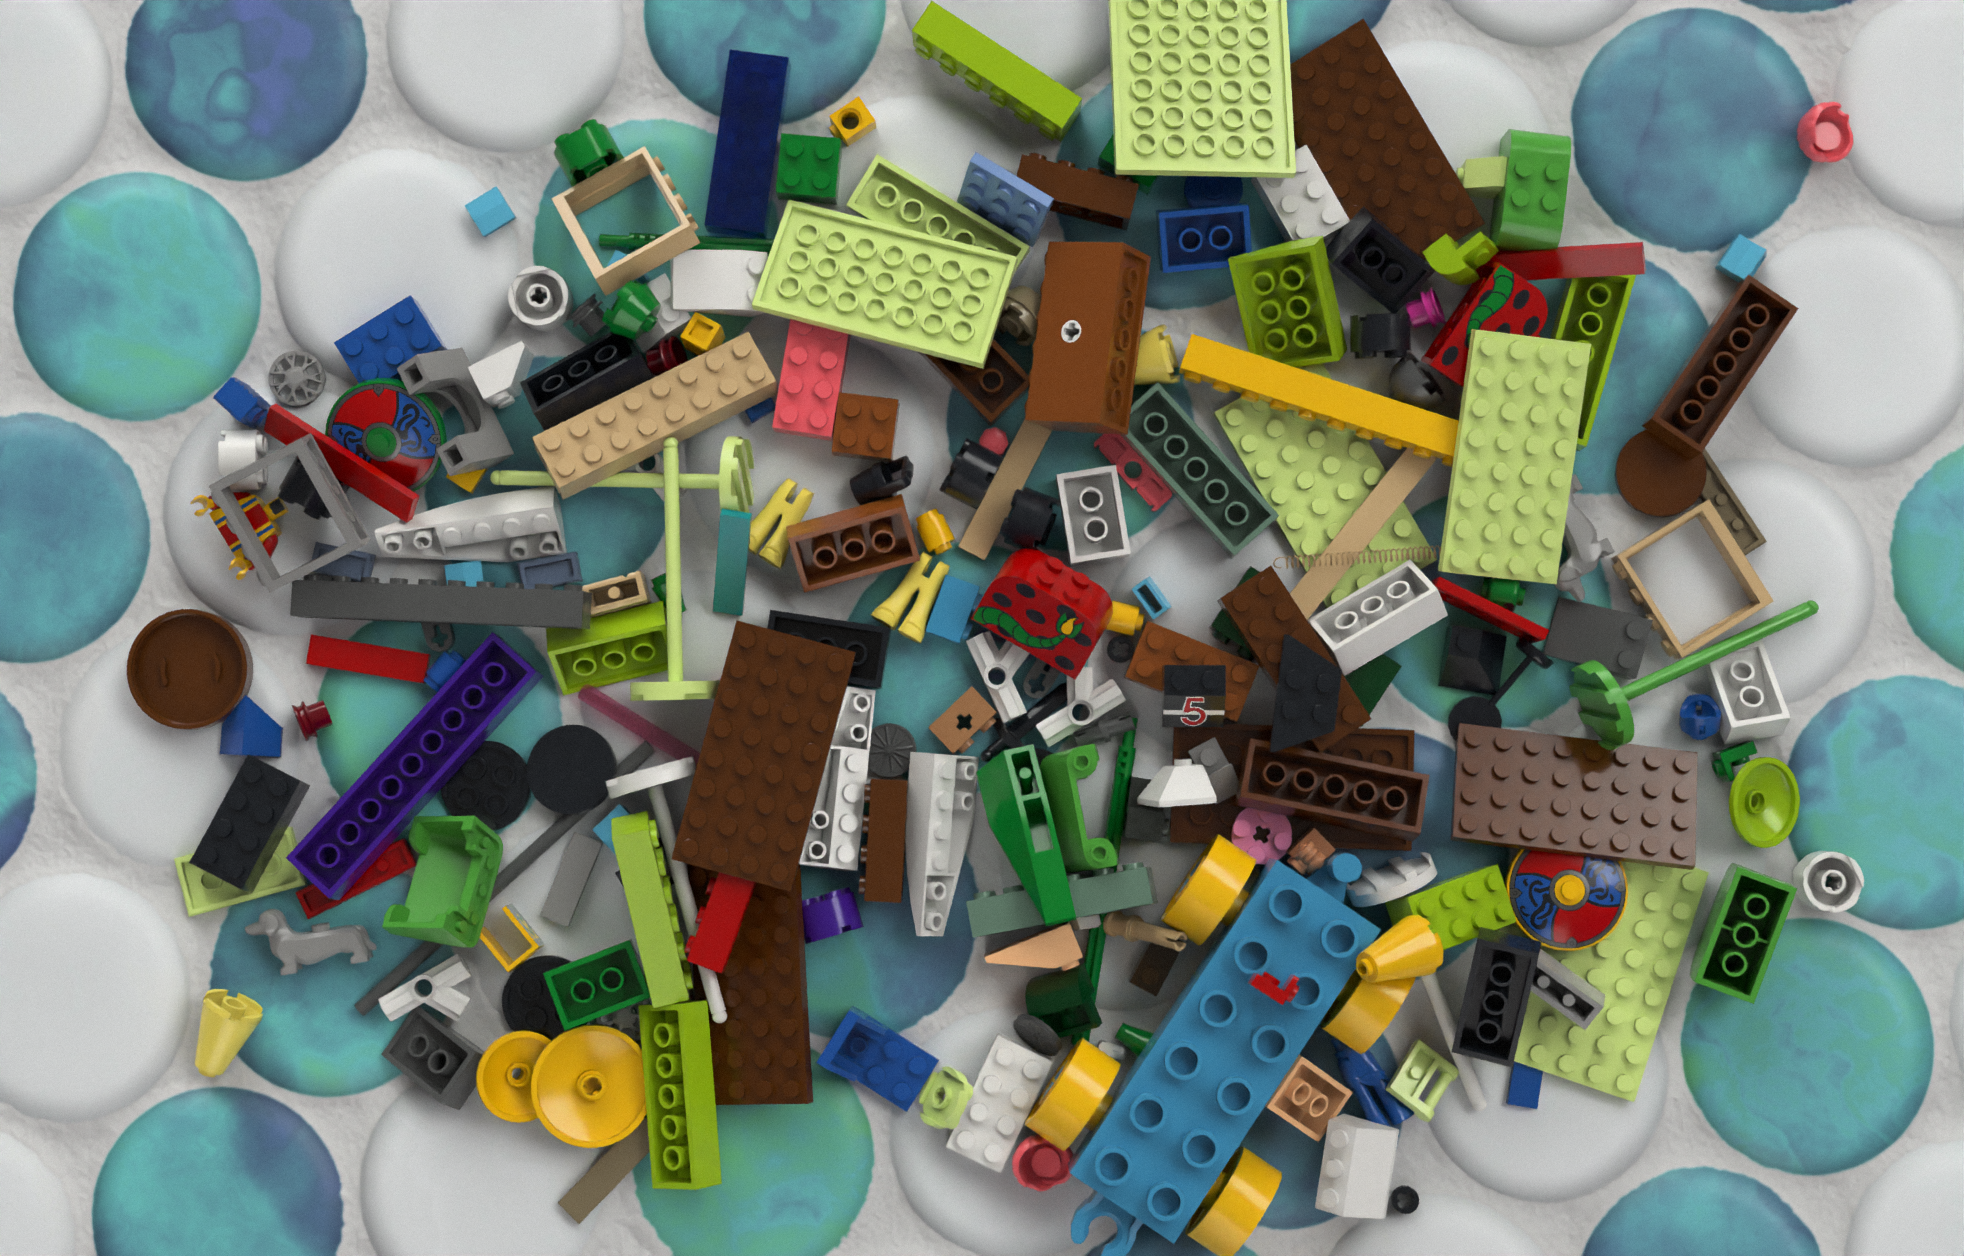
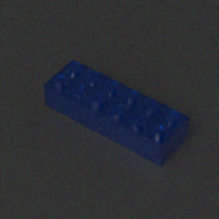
M731 49L729 51L704 223L708 232L767 239L791 72L789 57Z

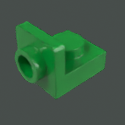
M1745 741L1712 753L1714 761L1711 762L1716 777H1721L1723 782L1734 781L1735 776L1730 763L1733 766H1738L1749 762V756L1758 753L1754 741Z

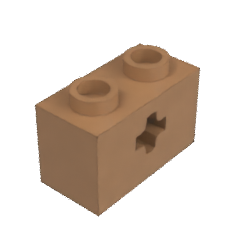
M971 686L928 728L953 754L957 750L963 754L975 742L971 737L978 730L985 733L996 722L993 716L997 712ZM960 715L963 717L970 715L973 718L970 721L972 728L967 730L964 727L959 730L957 728L959 725L957 718Z

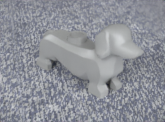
M1574 474L1571 480L1563 544L1568 555L1566 561L1559 566L1557 584H1554V586L1560 591H1568L1578 602H1582L1585 597V591L1580 578L1597 567L1600 557H1606L1615 551L1608 538L1597 541L1595 527L1575 504L1573 494L1583 489L1577 475Z
M277 909L264 911L259 915L257 922L245 927L246 933L250 935H267L269 937L272 954L284 964L280 969L281 976L297 973L298 969L303 968L302 964H315L340 952H352L354 954L350 958L351 964L367 962L373 957L372 951L376 950L377 947L375 943L370 941L364 926L344 925L330 928L329 922L312 925V931L296 932L290 928L283 912Z

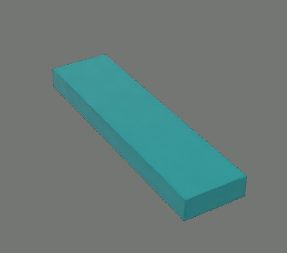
M728 509L721 510L713 600L714 612L743 615L752 513Z

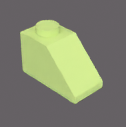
M1507 157L1466 159L1461 168H1457L1456 175L1468 195L1471 197L1494 199L1504 187Z

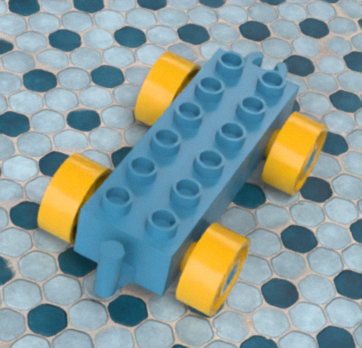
M1217 834L1197 858L1169 901L1160 920L1174 930L1184 932L1187 938L1198 946L1204 943L1219 922L1224 924L1225 927L1113 1096L1108 1094L1107 1091L1114 1081L1121 1063L1084 1038H1081L1062 1061L1039 1096L1025 1122V1126L1062 1151H1065L1072 1144L1084 1127L1089 1130L1067 1163L1070 1174L1094 1189L1090 1197L1078 1206L1072 1217L1071 1239L1074 1243L1081 1244L1085 1241L1089 1234L1090 1223L1099 1216L1110 1217L1117 1225L1116 1237L1103 1246L1100 1256H1125L1131 1250L1136 1239V1232L1143 1223L1173 1244L1187 1225L1185 1234L1217 1256H1233L1251 1235L1279 1187L1282 1172L1244 1146L1238 1148L1247 1132L1320 1022L1323 1030L1357 1053L1363 1054L1376 1042L1390 1024L1416 977L1367 982L1356 970L1358 954L1374 942L1381 929L1343 904L1347 882L1356 881L1362 873V865L1355 855L1350 853L1330 855L1320 869L1315 870L1305 878L1280 861L1270 858L1249 891L1243 889V886L1248 880L1257 860L1221 835ZM1264 971L1280 981L1277 986L1280 989L1290 974H1293L1299 978L1296 984L1300 986L1299 991L1290 1003L1285 1001L1281 1005L1248 984L1253 973L1255 972L1262 976Z

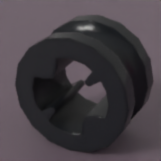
M1125 636L1114 637L1107 646L1108 657L1116 663L1127 662L1134 653L1132 641ZM1115 642H1119L1121 645L1124 643L1128 645L1129 650L1125 651L1128 653L1126 657L1123 658L1120 654L1117 656L1113 654L1112 650L1115 649L1113 647Z
M1402 1185L1393 1191L1391 1203L1398 1212L1410 1214L1417 1209L1419 1196L1413 1188ZM1410 1192L1413 1197H1410L1413 1200L1412 1205L1408 1206L1405 1204L1402 1208L1399 1207L1397 1203L1400 1200L1397 1199V1196L1400 1193L1406 1195Z

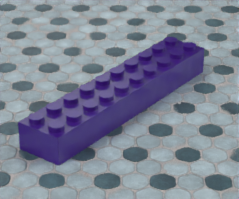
M492 632L293 849L286 859L329 899L340 900L544 676L504 639Z

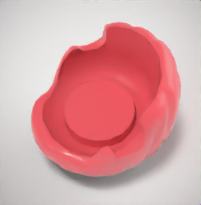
M1822 102L1813 106L1798 123L1797 142L1799 143V148L1814 162L1832 163L1840 161L1852 149L1853 134L1849 125V115L1839 109L1842 106L1838 102Z
M1038 1134L1031 1135L1017 1146L1013 1154V1174L1023 1187L1039 1192L1046 1191L1070 1179L1072 1174L1069 1173L1067 1163L1073 1156V1152L1070 1147L1062 1151Z

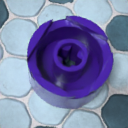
M850 887L802 901L805 944L864 927L854 892H851Z

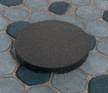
M582 725L560 726L546 733L533 747L527 763L528 784L535 798L546 808L561 814H583L598 807L609 796L605 781L615 779L617 760L609 742L595 730Z
M484 741L441 788L442 799L452 816H476L491 830L504 828L516 821L525 811L532 793L528 784L525 760L511 747L494 741Z
M544 955L529 959L514 970L504 986L502 994L503 1014L511 1030L514 1032H536L551 1041L565 1032L543 973L572 961L560 956Z

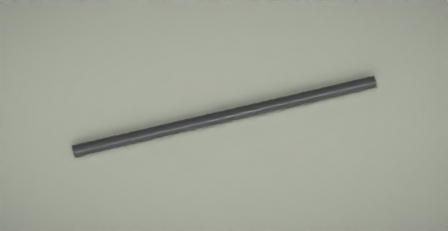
M645 740L616 767L615 778L634 772L656 752L655 749ZM588 812L579 815L564 814L496 876L490 901ZM424 941L354 1005L355 1008L365 1016L379 1003V998L393 991L443 944Z

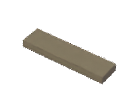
M1704 449L1702 454L1706 462L1707 475L1705 486L1699 498L1702 502L1708 499L1711 501L1744 555H1747L1767 541L1707 450Z
M644 1117L643 1121L631 1134L616 1142L558 1202L578 1224L650 1152L647 1117Z

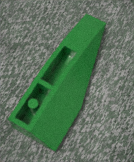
M1034 745L1004 750L976 772L989 827L1044 924L1050 926L1076 920L1062 854Z

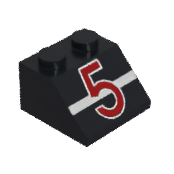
M1163 665L1162 727H1223L1226 698V665Z

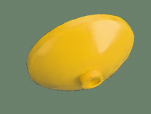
M515 1031L496 1039L485 1050L476 1071V1087L482 1103L490 1112L503 1120L517 1123L528 1122L538 1118L531 1097V1077L535 1063L543 1049L551 1042L550 1039L532 1031ZM515 1068H520V1075L513 1078L512 1071Z

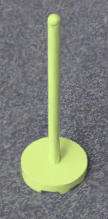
M728 436L722 447L719 474L679 473V488L719 489L720 510L728 509L749 513L748 505H753L754 491L749 470L754 469L753 450L750 440L738 436ZM495 470L490 475V480L494 485L555 486L547 471ZM619 472L590 487L664 488V473Z
M668 437L663 442L668 682H630V701L715 699L720 680L683 681L679 453L677 439Z

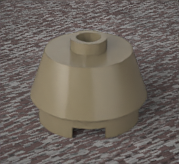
M1017 286L1009 290L997 329L1002 334L1007 330L1011 335L1018 338L1016 344L1029 346L1036 340L1038 326L1036 318L1040 310L1041 296L1026 286Z

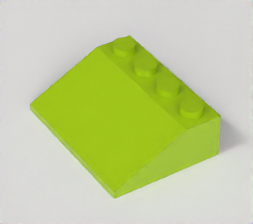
M1323 236L1293 240L1228 259L1250 353L1293 367L1339 361L1347 351V345Z

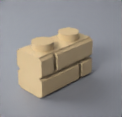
M641 571L629 573L627 577L621 575L584 585L582 591L592 593L591 617L652 603L645 575Z

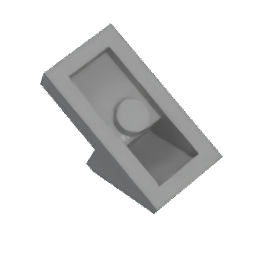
M1215 737L1187 751L1194 764L1204 766L1216 795L1217 803L1215 805L1237 794L1238 778L1232 764L1228 763Z

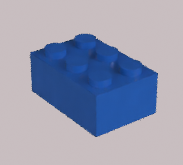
M1245 202L1156 210L1160 270L1163 273L1230 267L1229 258L1252 252L1249 205Z
M411 295L334 342L359 383L374 378H391L401 381L402 378L397 368L415 355L448 350L418 301Z

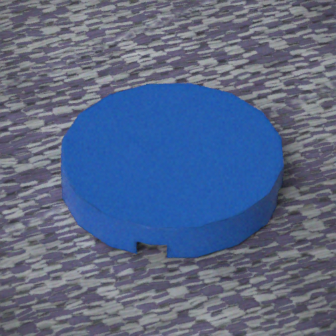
M1187 176L1184 182V196L1189 207L1239 203L1243 195L1241 177Z

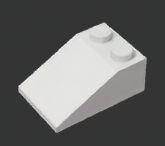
M686 250L670 259L671 310L754 317L763 314L764 312L753 310L752 302L768 259L767 252L748 250Z
M1762 640L1705 665L1711 697L1721 711L1719 730L1725 745L1783 735L1791 717Z

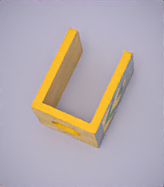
M513 904L506 905L502 910L532 945L530 949L513 961L485 926L482 927L480 939L507 972L518 968L519 965L545 945Z

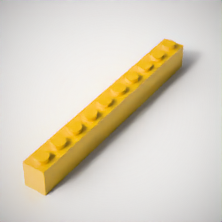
M1191 334L1179 373L1184 375L1183 378L1196 384H1200L1201 381L1213 384V389L1223 393H1229L1232 390L1241 393L1240 397L1247 401L1257 403L1259 399L1270 403L1269 407L1278 411L1286 412L1287 409L1299 412L1298 416L1309 421H1315L1317 418L1326 421L1328 427L1343 431L1344 428L1356 431L1355 435L1360 438L1372 440L1375 437L1384 440L1386 446L1394 449H1401L1402 446L1414 449L1413 454L1418 457L1430 459L1432 455L1442 459V464L1452 467L1458 420Z

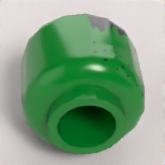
M1484 577L1480 596L1514 612L1516 605H1523L1526 589L1520 588V580Z

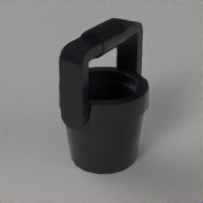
M903 456L887 464L883 461L873 464L872 467L850 479V487L859 505H864L896 496L897 491L911 484L914 465L910 462L908 456ZM901 470V477L894 480L892 474Z

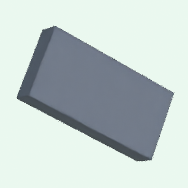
M315 542L312 560L338 546ZM354 550L312 572L329 576L351 577L350 580L361 582V577H371L376 555Z
M576 551L517 563L520 581L524 584V589H535V584H552L553 587L583 581Z

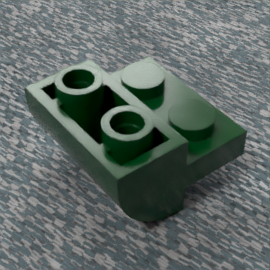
M1084 963L1065 971L1059 970L1031 978L1027 983L1025 1000L1028 1014L1047 1024L1059 1038L1095 1029L1102 1024L1091 996L1095 989Z

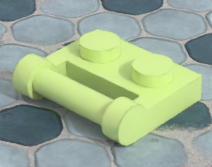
M1419 1039L1414 1041L1385 1090L1414 1111V1114L1419 1119L1430 1122L1435 1114L1433 1111L1449 1083L1455 1081L1459 1072L1454 1065ZM1437 1069L1440 1076L1425 1101L1422 1102L1418 1098Z

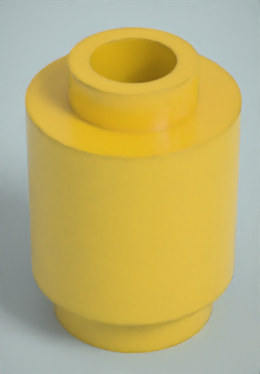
M937 508L915 519L918 524L916 528L929 553L935 551L936 555H939L953 548L951 542L955 540V537L944 515L939 514Z
M1113 600V615L1106 630L1134 636L1135 630L1141 632L1145 614L1140 613L1141 607Z

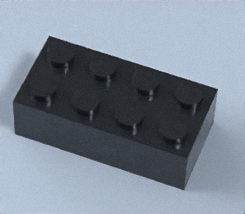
M609 332L521 381L520 384L535 417L545 431L654 377L634 339Z
M770 610L767 629L856 652L848 684L882 689L891 634L890 628Z
M247 755L189 863L241 890L253 893L310 785L251 755Z
M1480 927L1451 1052L1513 1067L1542 942Z

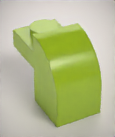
M1480 231L1462 246L1445 234L1424 250L1423 254L1430 266L1449 282L1456 285H1468L1480 279L1476 269L1486 264L1499 250L1495 243Z

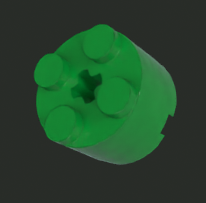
M596 119L586 121L581 125V129L571 134H562L554 141L556 145L554 156L572 187L624 158L607 127L603 124H598Z

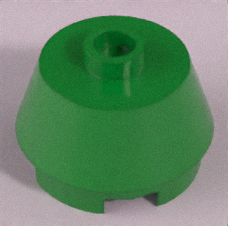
M630 280L617 293V300L611 310L607 308L602 322L610 327V332L636 340L644 332H650L658 321L656 316L661 308V304L646 283L641 284L636 280L634 282Z

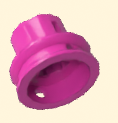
M1432 287L1429 289V292L1421 291V298L1406 303L1407 312L1410 314V320L1415 329L1429 323L1434 328L1437 326V323H1446L1440 301Z

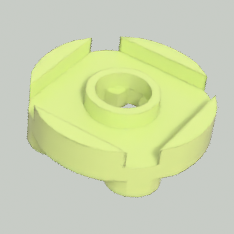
M945 1066L942 1067L943 1070L941 1072H933L921 1089L919 1103L923 1104L924 1113L920 1112V1117L924 1123L932 1127L954 1129L959 1124L967 1102L973 1095V1086L968 1084L967 1078L962 1072Z

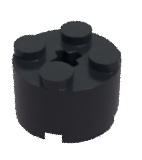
M1400 313L1366 314V317H1360V321H1358V315L1350 316V353H1355V359H1371L1377 357V353L1384 352V358H1402L1407 356V351H1411L1410 314L1402 315L1401 319Z
M966 438L939 491L977 510L1004 457Z
M296 456L279 487L278 497L287 503L294 504L296 502L305 507L303 512L314 519L320 520L321 516L329 519V517H332L300 459ZM337 479L346 495L350 486Z
M1025 487L1023 491L1017 489L1011 501V506L1014 507L1011 518L1005 517L1000 529V534L1005 537L1004 543L1019 549L1030 548L1039 550L1037 548L1039 544L1045 546L1057 514L1052 513L1053 506L1059 507L1060 500Z

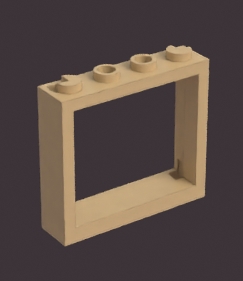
M645 146L551 198L605 296L621 288L630 280L637 279L700 243L695 234L699 227L691 213L685 216L683 211L688 209L679 193L676 195L672 194L676 187L668 173L663 176L660 172L665 170L658 156L652 159ZM651 174L680 226L604 268L576 216Z
M1709 499L1699 503L1611 558L1614 562L1612 568L1620 580L1626 581L1630 588L1628 591L1630 598L1637 606L1641 605L1647 614L1644 618L1653 620L1651 630H1657L1662 638L1660 644L1669 657L1673 656L1674 659L1685 657L1773 602L1772 597ZM1697 517L1749 598L1750 603L1681 645L1627 559Z

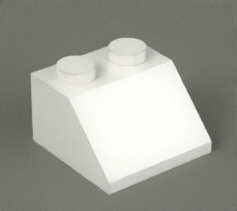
M520 341L469 366L468 369L483 400L493 408L498 406L499 409L515 402L514 398L521 395L522 386L520 382L527 378L534 354L523 341Z

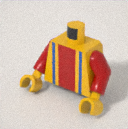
M233 492L271 559L278 544V536L282 533L275 520L289 512L287 506L279 497L265 504L259 496L251 495L248 492ZM197 495L190 504L201 503L204 509H199L194 514L199 517L203 516L209 508L212 510L209 513L210 517L236 557L231 561L228 570L234 567L241 568L242 571L237 574L236 579H243L248 569L253 570L255 566L243 554L242 544L237 535L228 528L226 516L221 507L214 503L211 496Z

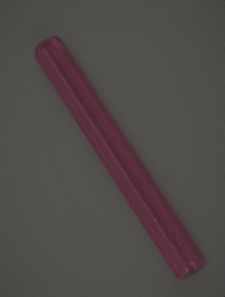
M585 684L578 694V698L677 760L693 756L697 767L700 752L590 684Z

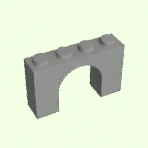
M463 348L417 354L397 368L409 395L426 392L439 393L454 404L463 419L465 434L455 436L436 449L449 476L495 467L514 454L491 405L483 400L468 369L471 364Z

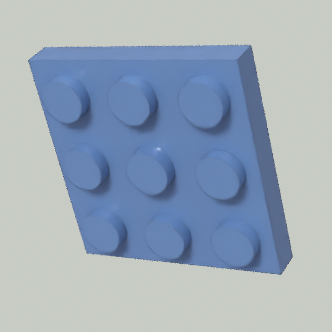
M975 152L969 162L957 203L1023 243L1033 247L1039 239L1054 198Z

